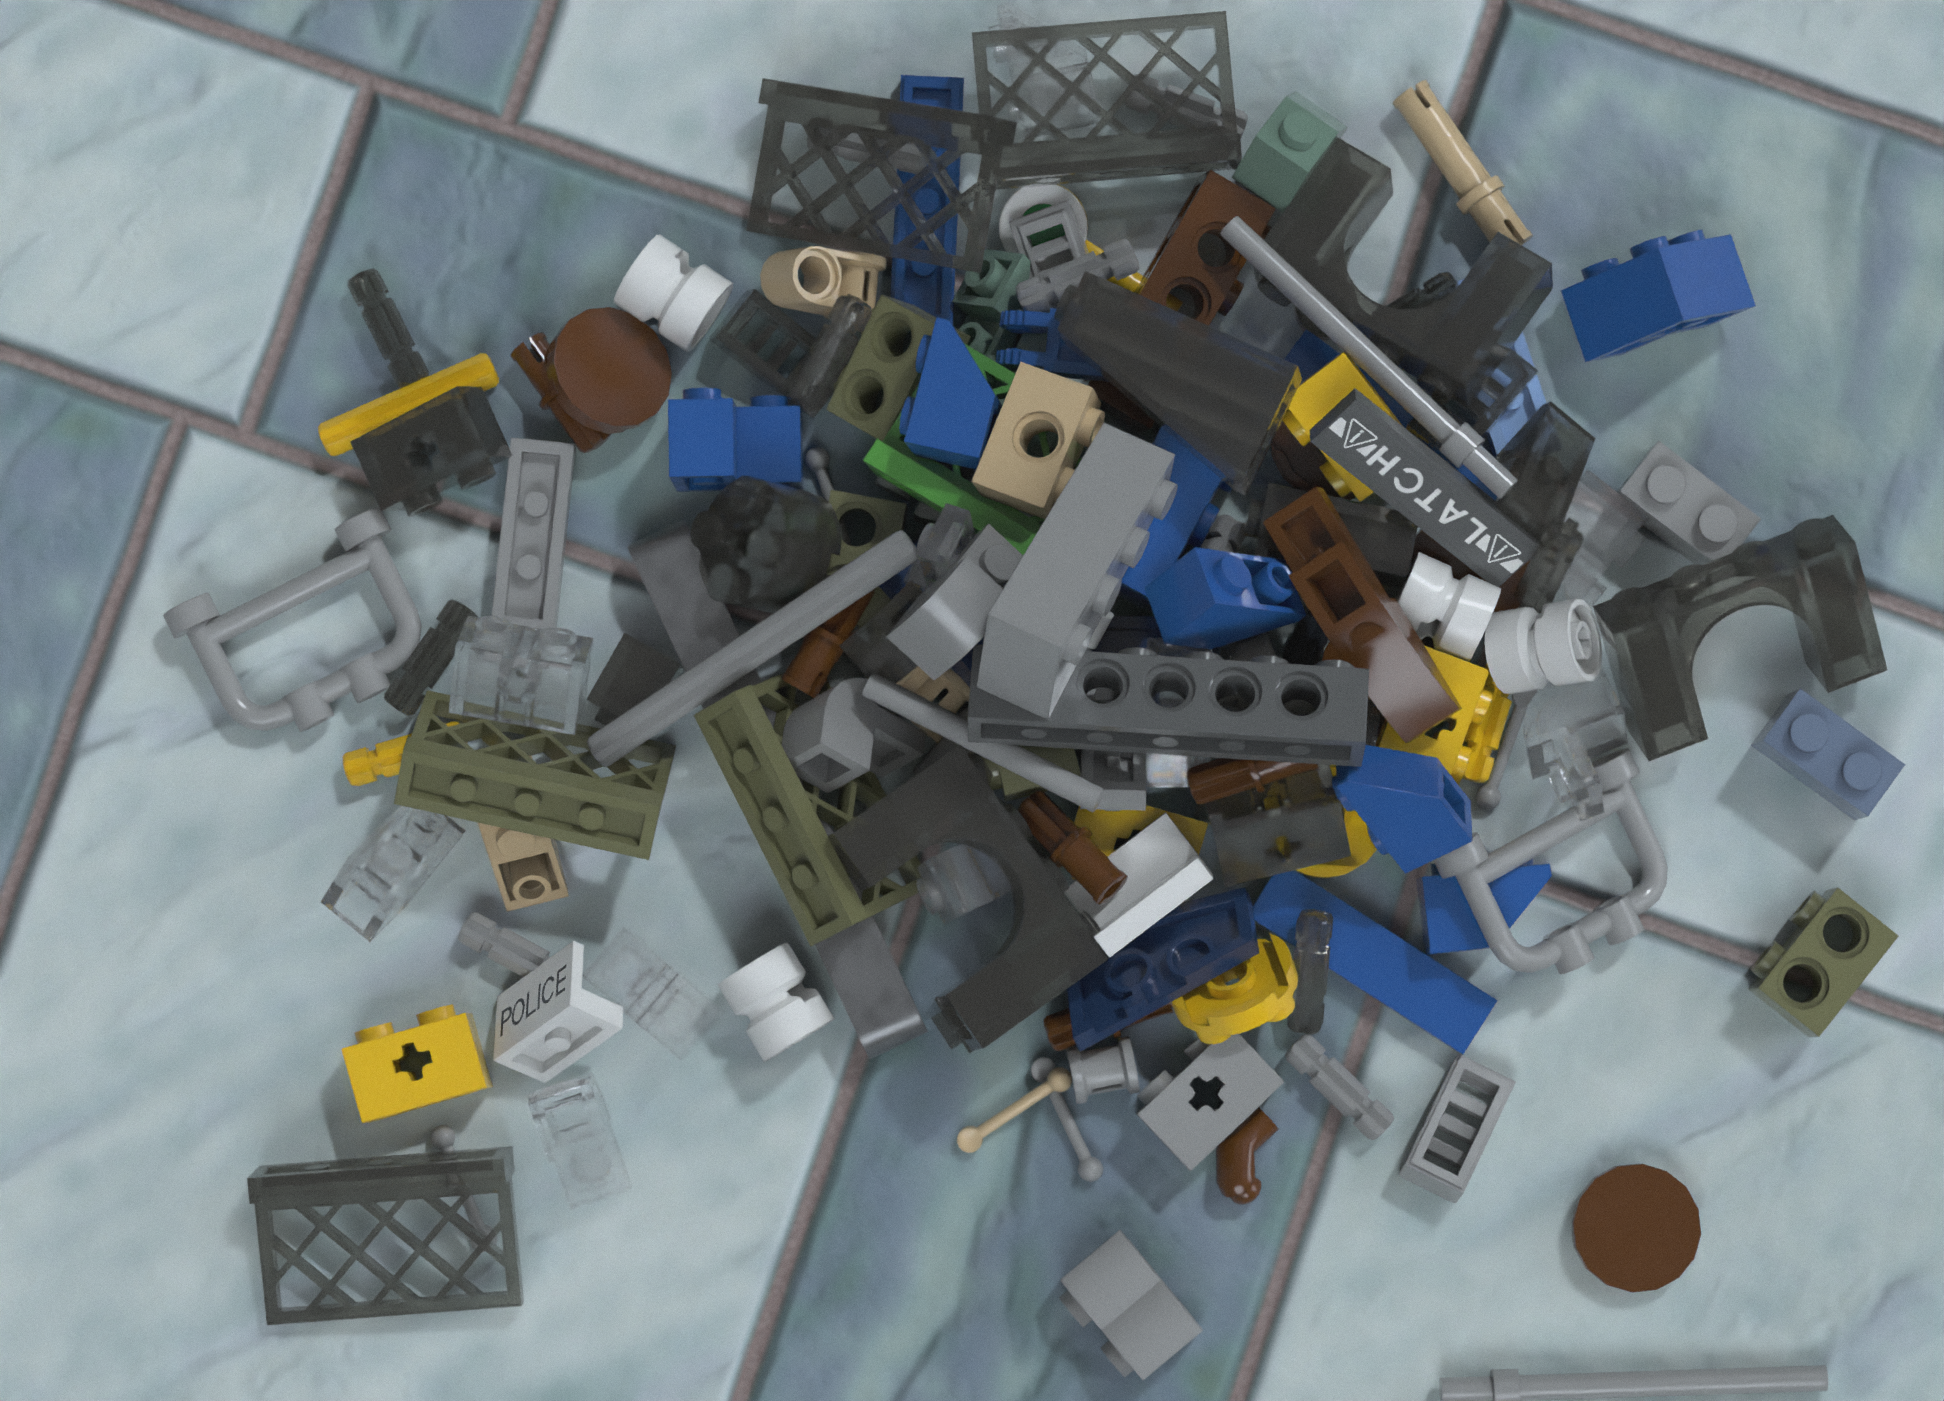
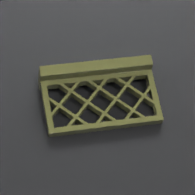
M782 673L754 686L748 685L736 690L696 713L694 717L810 946H813L924 891L932 885L876 774L868 771L838 787L837 808L818 798L820 789L805 780L802 786L781 745L786 721L790 714L799 706L795 703L797 688L782 680ZM828 680L825 682L820 694L831 688ZM762 705L776 712L774 729ZM855 799L866 805L872 817L871 828L853 818ZM819 819L834 827L832 843ZM850 836L868 846L866 866L848 856ZM884 856L895 862L906 885L901 886L882 875ZM849 877L863 884L861 900Z
M427 690L411 737L408 736L403 749L394 804L649 860L676 745L649 739L610 766H607L615 775L601 778L592 770L603 766L594 758L587 745L588 738L601 728ZM437 716L458 720L462 724L448 727ZM512 732L522 734L525 737L511 741L503 733ZM481 738L489 747L474 750L466 742ZM571 745L585 748L588 751L574 755L566 746ZM545 753L552 761L537 764L529 756ZM635 759L653 763V765L637 769L628 760Z

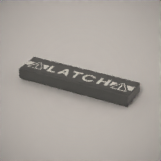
M1356 388L1310 429V441L1488 583L1499 587L1542 549L1541 538L1538 534Z

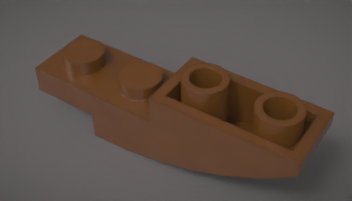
M1313 488L1263 521V524L1293 572L1288 575L1342 660L1352 664L1354 668L1369 669L1368 696L1405 743L1413 741L1462 709L1398 601L1388 597L1323 488Z

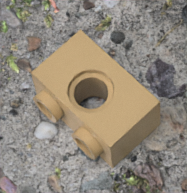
M1020 362L971 481L980 495L1046 519L1074 473L1083 447L1089 448L1104 423L1105 412L1099 410L1101 402L1094 389ZM1049 431L1058 434V444L1051 454L1040 458L1027 454L1030 440L1038 433Z

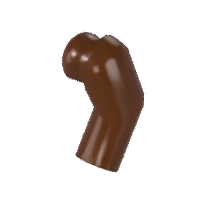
M1259 1107L1216 1147V1183L1222 1195L1230 1197L1234 1203L1239 1205L1251 1203L1259 1196L1261 1181L1255 1177L1254 1152L1279 1130Z

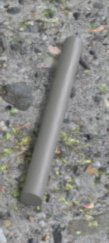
M876 673L870 676L864 687L862 696L1092 813L1096 810L1103 797L1105 789L1018 745L968 742L967 719Z

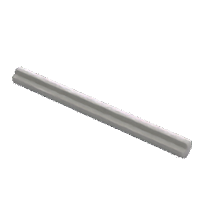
M903 530L896 531L592 734L587 740V745L592 755L603 767L610 766L914 563L919 556L916 546Z

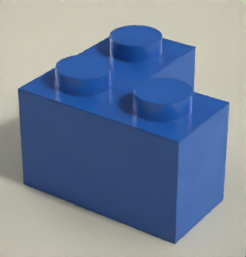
M1703 230L1692 231L1669 241L1666 236H1661L1637 244L1630 248L1633 259L1619 264L1618 258H1611L1590 265L1581 270L1584 278L1583 281L1561 290L1585 362L1623 355L1670 334L1708 327L1756 306L1731 234L1706 239Z
M689 388L683 390V399H668L669 478L677 492L804 489L802 411L800 406H788V397L779 395L754 396L750 398V407H736L733 398H721V389Z

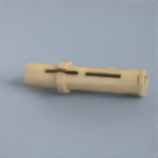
M1423 80L1417 83L1415 91L1410 87L1393 101L1394 107L1400 111L1460 200L1456 203V206L1463 215L1470 213L1496 251L1495 254L1499 259L1509 255L1511 248L1513 251L1517 250L1529 241L1533 234L1530 230H1527L1501 192L1505 185L1499 176L1491 177L1430 89L1428 81Z

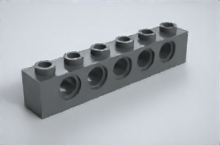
M976 644L973 647L968 708V742L1362 766L1366 745L1369 669L1354 668L1352 664L1346 661L1324 660L1316 665L1288 664L1285 659L1276 656H1258L1250 661L1223 660L1221 656L1215 653L1202 651L1188 653L1184 657L1157 656L1152 650L1138 647L1126 648L1119 651V653L1092 652L1087 647L1085 654L1075 667L1047 720L978 688L977 682L983 645ZM1104 687L1113 690L1119 697L1110 703L1100 704L1090 700L1086 694L1092 689ZM1169 691L1181 696L1184 702L1179 706L1166 708L1156 704L1152 697L1160 692ZM1226 696H1239L1245 699L1250 706L1240 712H1231L1222 708L1218 701ZM1291 700H1304L1310 703L1316 711L1310 715L1297 716L1288 712L1283 705Z

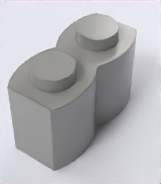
M1121 1229L1060 1279L1068 1290L1059 1299L1083 1328L1093 1320L1102 1330L1109 1341L1100 1348L1124 1377L1135 1371L1142 1380L1146 1379L1203 1331L1194 1317Z

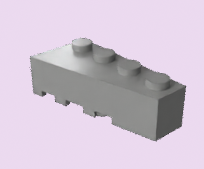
M1103 423L988 613L977 682L978 688L1042 718L1049 719L1075 667L1085 654L1102 616H1106L1111 610L1118 596L1122 578L1129 566L1134 568L1141 559L1150 537V532L1147 530L1154 517L1163 520L1173 503L1178 489V484L1170 481L1175 454Z

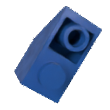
M936 317L932 336L925 334L918 347L916 372L922 374L916 397L908 396L904 403L900 417V434L906 435L904 442L917 457L977 469L1003 405L948 319Z
M1194 547L1145 587L1164 644L1213 649L1296 623L1306 616L1297 589L1288 576L1292 572L1289 570L1286 560Z
M1365 745L1361 767L1336 765V776L1332 778V785L1339 802L1347 811L1355 810L1366 823L1368 834L1376 849L1383 855L1389 853L1405 874L1473 841L1471 801L1438 758Z
M1533 859L1488 884L1509 929L1552 877L1550 864L1534 865ZM1435 863L1430 864L1432 876L1416 879L1424 953L1426 955L1489 949V945L1456 876L1443 879Z

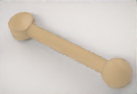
M1056 1067L1049 1072L1047 1081L978 1127H963L957 1136L959 1148L967 1153L977 1151L981 1147L984 1137L1052 1092L1068 1090L1072 1084L1071 1073L1063 1067Z

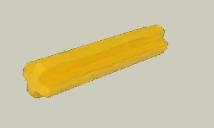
M480 353L322 422L318 426V434L325 450L331 456H338L496 387L499 383V377L491 358L486 353Z

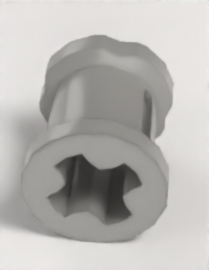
M1129 1036L1119 1038L1118 1045L1082 1052L1076 1046L1066 1049L1077 1104L1086 1103L1089 1095L1126 1088L1130 1094L1140 1092Z

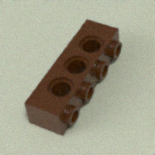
M1209 170L1199 176L1143 274L1139 287L1130 297L1121 313L1173 318L1166 306V299L1172 288L1184 289L1192 296L1195 303L1193 317L1188 322L1179 321L1180 331L1174 387L1184 369L1187 367L1193 371L1211 339L1205 332L1216 313L1218 312L1225 317L1234 306L1244 287V283L1236 278L1247 260L1220 235L1221 231L1234 217L1239 216L1268 245L1275 233V229L1269 226L1268 222L1276 208L1213 170ZM1203 234H1213L1224 243L1226 257L1220 267L1209 266L1200 258L1198 242ZM1083 380L1081 383L1094 389L1101 402V410L1138 432L1151 429L1154 422L1162 426L1180 395V392L1175 390L1174 387Z

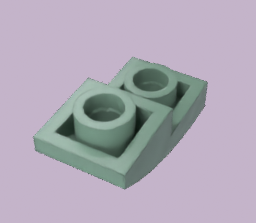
M981 248L975 260L968 267L965 278L952 302L967 315L963 324L958 329L971 336L967 345L996 361L997 350L1014 348L1018 333H1013L999 327L1001 311L1005 310L1023 311L1017 298L1015 287L1018 283L1029 279L1031 260L1022 253ZM988 375L991 388H995L998 381Z

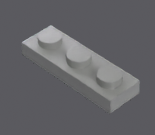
M511 438L490 624L492 629L556 635L576 454L575 444Z

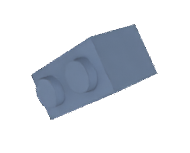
M1801 688L1789 693L1751 744L1760 753L1853 820L1870 815L1906 765Z

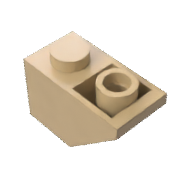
M478 823L507 912L569 896L555 839Z

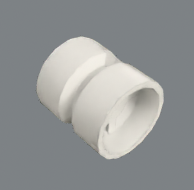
M659 234L646 245L631 265L616 292L614 303L642 322L654 317L659 321V334L686 352H690L701 341L717 319L732 292L734 283L705 264L696 268L690 267L689 253Z
M1418 552L1403 581L1396 600L1420 639L1426 636L1433 639L1435 650L1469 662L1490 621L1500 596L1501 588L1470 574L1457 580L1453 578L1451 566Z
M1571 599L1544 604L1541 615L1534 608L1530 607L1494 612L1485 630L1484 644L1489 671L1496 686L1504 694L1543 689L1549 681L1554 686L1594 681L1599 675L1602 664L1600 631L1591 607L1583 599Z
M788 942L762 955L718 984L735 1015L748 1016L750 1019L746 1033L764 1062L834 1020L833 1015L817 989L804 988L802 981L806 971Z

